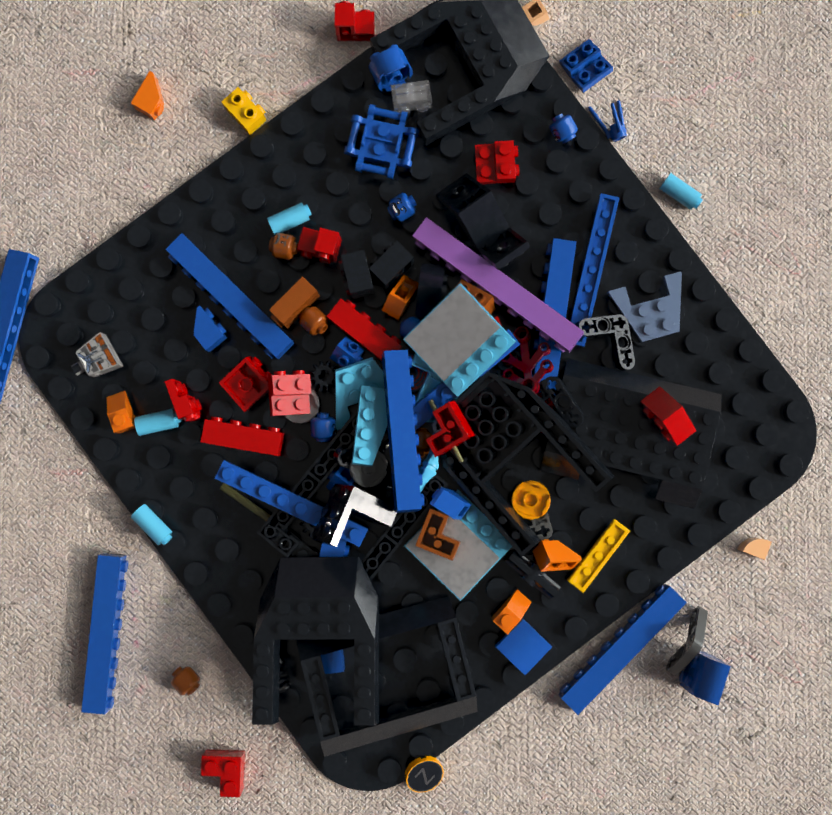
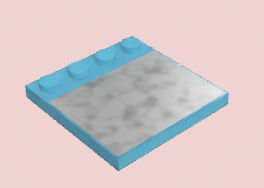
M461 283L403 339L457 397L516 343L511 335Z
M457 490L456 492L472 505L461 520H456L449 516L443 532L444 535L461 541L454 560H449L415 546L422 527L404 546L461 601L509 551L512 545L492 522L468 498Z

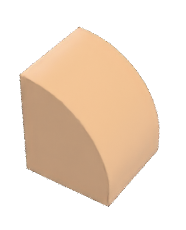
M532 0L522 7L533 26L549 20L548 12L540 0Z
M749 538L743 541L737 550L765 560L772 542L761 538Z

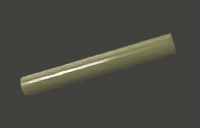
M223 483L220 487V490L263 520L267 521L271 516L227 484Z

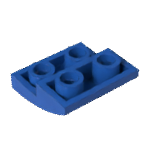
M590 39L559 60L564 71L583 93L613 72V66L601 55V50Z
M523 618L508 635L505 634L495 645L524 675L552 648Z

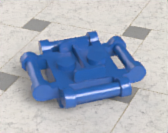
M370 104L367 118L352 115L351 131L348 144L344 148V154L358 157L355 171H367L393 179L397 166L411 168V157L415 139L419 135V129L405 127L408 112L402 111L400 113L377 108L376 105ZM374 115L400 120L399 125L373 119ZM362 125L365 128L360 150L355 149L359 126ZM408 135L404 158L399 159L403 136ZM364 161L389 166V168L367 164Z

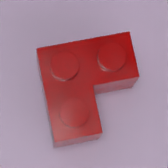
M348 1L335 3L337 41H370V38L375 36L374 12L366 9L355 11L354 3Z
M303 227L297 250L304 258L312 259L313 256L320 258L319 261L326 264L336 263L342 240L339 232L321 227L319 231Z
M660 386L641 400L644 406V414L649 419L654 418L653 421L661 430L663 429L661 434L668 442L672 440L678 446L696 432L683 406Z
M456 401L448 402L432 412L442 430L427 438L426 441L435 457L475 436Z
M206 749L203 753L201 776L221 777L220 797L241 796L244 789L245 751Z

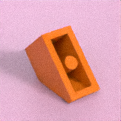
M149 71L131 104L137 111L156 120L157 116H160L164 110V101L158 79L153 72Z
M403 275L389 293L382 311L399 320L415 295L419 283Z
M126 391L106 397L107 416L113 432L121 434L134 429L135 415Z
M542 540L532 551L541 572L572 570L582 560L580 555L558 540Z
M516 589L491 619L508 635L522 619L532 602Z

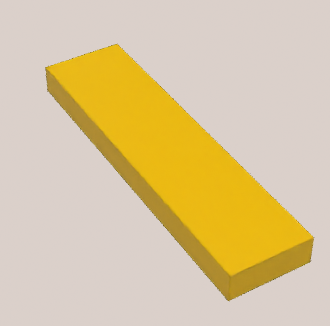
M613 519L567 581L584 593L630 530L616 519Z

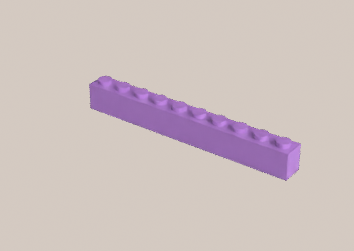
M427 217L413 234L416 246L422 250L426 248L431 252L429 255L435 260H443L446 263L445 267L453 273L458 271L462 274L460 277L468 283L473 282L477 285V288L492 295L495 304L498 306L503 304L508 308L507 312L515 318L519 316L524 320L522 323L531 330L534 327L540 331L538 335L546 341L550 339L555 342L554 346L564 353L566 350L570 353L583 336V330L503 272L497 270L493 265Z

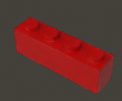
M340 299L326 316L328 320L380 361H382L384 351L402 350L401 341L394 335L388 336L383 326L379 323L374 325L370 321L371 317L363 311L359 313L355 310L356 305L348 299L346 301Z
M212 416L211 420L205 419L201 436L202 443L274 456L281 455L284 433H280V428L268 427V430L260 429L261 425L249 423V427L241 426L242 422L230 420V423L222 422L223 418Z

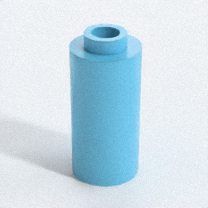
M672 173L667 176L659 188L690 210L693 207L697 209L703 200L700 198L702 196L700 192Z
M301 202L268 217L267 220L274 235L309 221V216L312 214L308 205L303 206Z
M173 408L135 417L134 423L137 434L142 436L177 428L179 423H181V419H178Z
M143 504L131 515L130 518L157 545L161 543L165 545L172 539L170 528L146 504Z

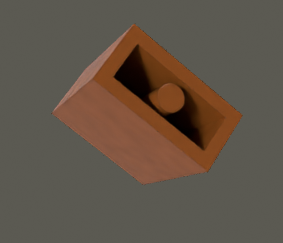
M302 277L269 309L272 313L270 317L281 328L285 326L288 329L299 318L301 312L305 308L310 307L320 295Z

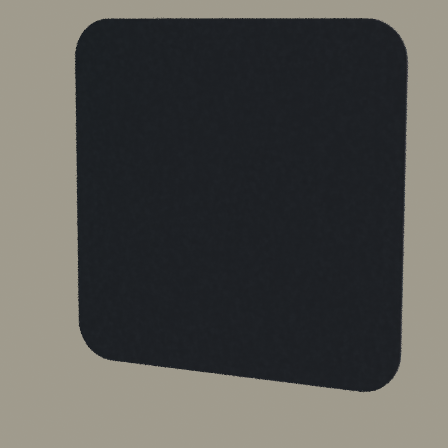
M437 0V1H435V2L429 4L428 6L424 7V8L421 9L420 11H422V10L428 8L429 6H431V5H433V4H435V3H437V2L443 1V0ZM447 29L403 51L413 70V75L411 78L408 76L405 79L406 83L403 86L392 91L379 90L368 68L371 62L370 57L374 54L371 47L46 284L29 303L19 333L21 357L27 372L132 515L139 507L146 504L170 528L172 539L165 545L162 543L157 545L148 535L147 537L253 680L254 635L260 598L279 559L287 557L257 534L266 521L220 490L223 482L215 479V476L223 460H226L291 491L331 441H316V438L311 436L310 421L299 424L290 421L285 416H270L269 392L244 412L219 382L245 357L249 356L258 358L262 363L261 368L264 372L268 371L272 375L276 371H286V375H293V371L304 370L305 374H309V370L316 371L312 366L313 364L320 367L319 360L323 361L324 366L327 360H330V367L336 364L338 366L336 369L342 368L330 357L336 346L346 336L364 349L361 355L363 360L373 357L383 370L382 361L330 320H328V328L324 333L310 335L300 326L299 318L287 329L285 326L281 328L270 317L272 313L269 309L299 279L304 277L320 295L310 307H317L324 314L328 315L340 299L344 301L348 299L356 305L355 310L359 313L363 311L371 317L370 321L374 325L379 323L383 326L388 336L394 335L401 341L402 350H408V354H415V351L400 336V325L403 320L415 317L418 289L399 320L382 311L389 293L398 281L386 291L371 276L375 294L352 300L351 295H347L343 283L347 279L346 276H342L339 261H342L341 255L364 250L368 268H370L369 264L377 256L380 258L385 253L383 250L391 242L394 244L398 241L414 257V265L404 275L419 283L422 263L446 265L443 260L437 261L429 255L431 252L426 248L422 250L414 244L416 241L413 238V234L427 217L481 256L471 246L455 214L437 199L436 194L466 173L476 180L475 145L494 144V141L514 140V146L518 145V157H515V164H519V176H516V180L513 183L482 185L492 192L509 227L528 241L530 248L521 256L510 261L507 266L499 269L501 272L543 301L544 293H541L542 281H546V274H543L545 262L548 263L549 255H546L548 243L551 244L553 238L576 241L566 319L570 321L598 199L601 193L619 197V202L591 318L623 315L617 309L612 298L610 299L607 292L614 289L626 287L631 306L668 296L663 277L681 271L679 332L640 343L629 326L635 364L632 369L624 372L722 394L721 414L703 489L695 509L656 500L659 479L611 467L607 468L614 477L597 492L591 488L581 475L576 480L540 471L548 441L544 434H540L489 481L512 508V494L519 484L529 480L538 481L543 484L549 491L551 498L547 513L553 533L548 540L560 541L580 555L582 559L613 519H616L630 530L584 593L567 581L579 565L578 563L572 570L545 571V574L561 587L555 597L551 600L548 599L537 588L532 587L522 579L520 574L505 562L508 555L514 550L512 549L460 601L404 546L424 525L429 509L370 581L379 597V615L442 597H449L458 621L476 693L478 712L324 757L296 640H280V658L284 659L291 682L290 689L279 693L280 719L319 771L333 782L359 791H378L404 782L405 770L412 761L419 757L422 759L426 758L425 756L435 758L653 593L660 585L666 583L783 494L807 470L815 451L817 439L815 416L802 390L548 61L541 67L527 90L522 94L428 145H425L419 134L415 139L411 157V168L397 166L393 179L367 171H355L358 157L344 154V148L348 144L351 131L352 115L367 118L369 105L373 104L377 108L400 113L402 111L408 112L405 127L417 128V121L480 88ZM561 113L563 116L571 115L578 128V131L575 133L576 137L564 144L556 142L549 130V126L553 123L552 119ZM374 115L373 119L399 125L400 120ZM359 126L355 149L360 150L365 126ZM408 135L403 136L399 159L404 158ZM364 161L367 164L389 168V166ZM401 193H405L408 197L412 195L417 205L415 206V214L400 222L391 217L387 207L389 206V200ZM301 202L303 206L307 204L312 214L309 216L310 220L282 234L293 235L296 243H299L303 227L317 231L321 227L339 232L342 242L336 263L326 264L320 262V258L313 256L312 259L304 258L299 252L294 254L290 260L275 258L272 252L269 251L270 239L275 235L267 218ZM181 233L294 342L280 359H277L275 356L273 358L268 356L264 352L266 347L262 343L257 345L250 338L252 334L248 330L244 332L236 324L238 320L234 316L230 318L223 312L225 307L221 303L216 305L209 298L211 293L206 289L203 292L195 284L197 280L193 276L189 278L182 271L184 267L180 263L176 265L168 258L170 253L165 249ZM447 267L444 269V274H448L445 297L463 280L460 277L462 274L458 271L453 273ZM495 304L496 310L491 315L493 318L499 317L504 329H509L513 335L515 329L520 326H524L529 330L531 337L528 341L531 359L536 350H533L534 338H538V331H535L534 327L531 330L522 323L524 320L519 316L515 318L507 312L508 308L503 304L501 306ZM198 306L204 309L208 308L215 316L212 318L216 324L220 323L226 330L224 334L227 339L210 352L206 351L194 336ZM599 321L598 328L604 331L605 324ZM620 322L611 323V327H612V326H615V325L621 326V323H620ZM98 333L105 334L122 362L123 367L97 377L89 376L86 371L77 376L71 367L80 361L76 351ZM610 334L587 337L585 347L574 346L570 353L566 350L564 353L561 352L558 377L561 381L563 380L568 358L619 370L615 365ZM619 338L618 344L622 348L625 346V341L623 338ZM519 345L518 347H516V349H517V350L520 352V354H521L520 345ZM514 351L510 352L513 357L516 355ZM622 360L623 364H627V360ZM496 365V366H493V367L491 368V370H492L493 373H494V372L498 371L499 368H498V366ZM409 368L410 375H413L414 378L416 371L413 368ZM501 371L499 376L503 377L504 371ZM521 371L519 377L524 379V373ZM322 372L323 376H320V380L327 381V377L330 374ZM174 379L182 384L184 383L188 390L187 395L198 399L202 406V410H200L201 419L185 422V420L181 419V423H179L177 428L139 436L136 428L121 434L113 432L107 416L106 397L126 391L135 417L173 409L174 406L165 381ZM316 381L311 382V389L319 397L320 407L318 413H329V416L333 417L336 421L335 389L330 385L329 393L325 387L321 393L319 392V386L315 389L312 388ZM470 385V386L460 395V397H461L472 385ZM556 389V392H557V393H555L554 397H556V395L559 394V392H560V391H557V389ZM419 390L412 392V394L415 395V399L417 397ZM358 403L348 406L351 416L356 410L358 411ZM212 416L223 418L222 422L230 423V420L242 422L241 426L249 427V423L261 425L260 429L268 430V427L280 428V433H284L281 455L274 456L202 443L201 436L205 419L211 420ZM425 422L419 427L429 430V433L434 434L431 422ZM425 454V456L421 458L422 463L427 458L428 454ZM346 456L344 459L349 461L350 457ZM438 456L439 468L436 470V474L448 483L446 488L454 491L459 490L479 509L443 467L442 456ZM338 465L335 470L338 471L341 465ZM329 479L326 480L310 501L323 507L327 504L330 490L326 486L330 482ZM231 487L270 515L277 509ZM363 487V490L366 492L370 487ZM431 506V507H430V508L435 509V510H437V511L439 510V509L435 508L434 506ZM350 514L348 519L368 528L360 547L347 541V545L350 546L348 557H359L362 560L389 526L370 523L354 514ZM296 517L287 529L320 555L322 543L308 537L309 530L303 533V529L307 527L306 525L299 526V523L305 521ZM522 518L528 526L532 525L531 520ZM540 526L541 530L536 532L535 528H531L535 534L542 533L543 536H546L547 531H549V528ZM538 543L524 555L536 565L538 564L532 551L538 546ZM516 589L532 602L522 618L552 646L526 675L495 647L506 633L491 619ZM437 623L379 639V719L452 697L456 700L449 682L450 675L442 643L438 639L436 631ZM354 646L343 649L344 672L325 674L339 730L356 726L354 725Z

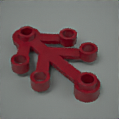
M520 326L515 329L514 337L520 343L522 362L514 358L511 353L501 361L505 365H512L522 371L524 379L517 376L512 369H506L503 372V377L527 387L533 386L532 390L537 394L540 389L539 381L546 373H550L554 366L550 360L545 359L541 362L539 370L533 377L532 370L543 356L550 354L551 347L546 342L540 343L538 350L530 359L528 341L531 334L526 327ZM550 364L548 368H544L545 365Z

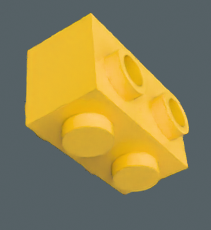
M237 87L221 103L240 126L251 135L266 121L265 111L259 104L255 105L251 101L253 98L246 90L242 91Z

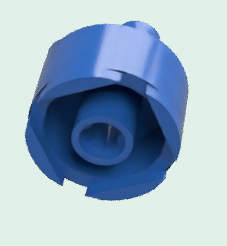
M392 45L387 50L381 53L376 52L370 57L371 62L368 68L381 91L382 89L386 91L395 90L406 83L405 79L408 76L411 78L413 75V70L403 50L398 45Z

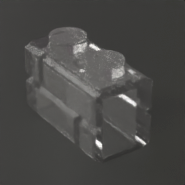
M429 80L391 85L394 111L400 113L402 111L410 113L412 110L425 112L432 108Z

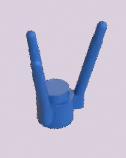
M619 100L617 101L618 115L614 103H611L615 124L609 126L610 130L606 128L593 108L589 106L588 110L605 132L607 139L612 138V141L616 142L627 137L621 102Z

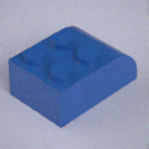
M700 651L685 667L684 671H681L679 676L680 685L695 697L719 706L731 666L712 654Z

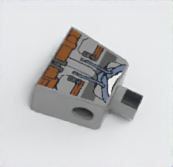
M100 332L76 351L80 361L71 366L77 376L86 371L89 376L97 377L123 367V364L107 336Z

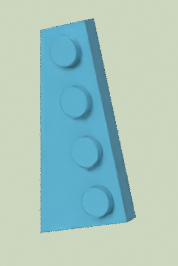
M363 385L360 387L351 464L371 467L374 463L387 428L385 391L383 388Z

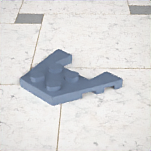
M681 271L663 277L668 296L631 306L626 287L607 292L610 299L612 298L619 312L627 318L630 328L640 343L679 332Z

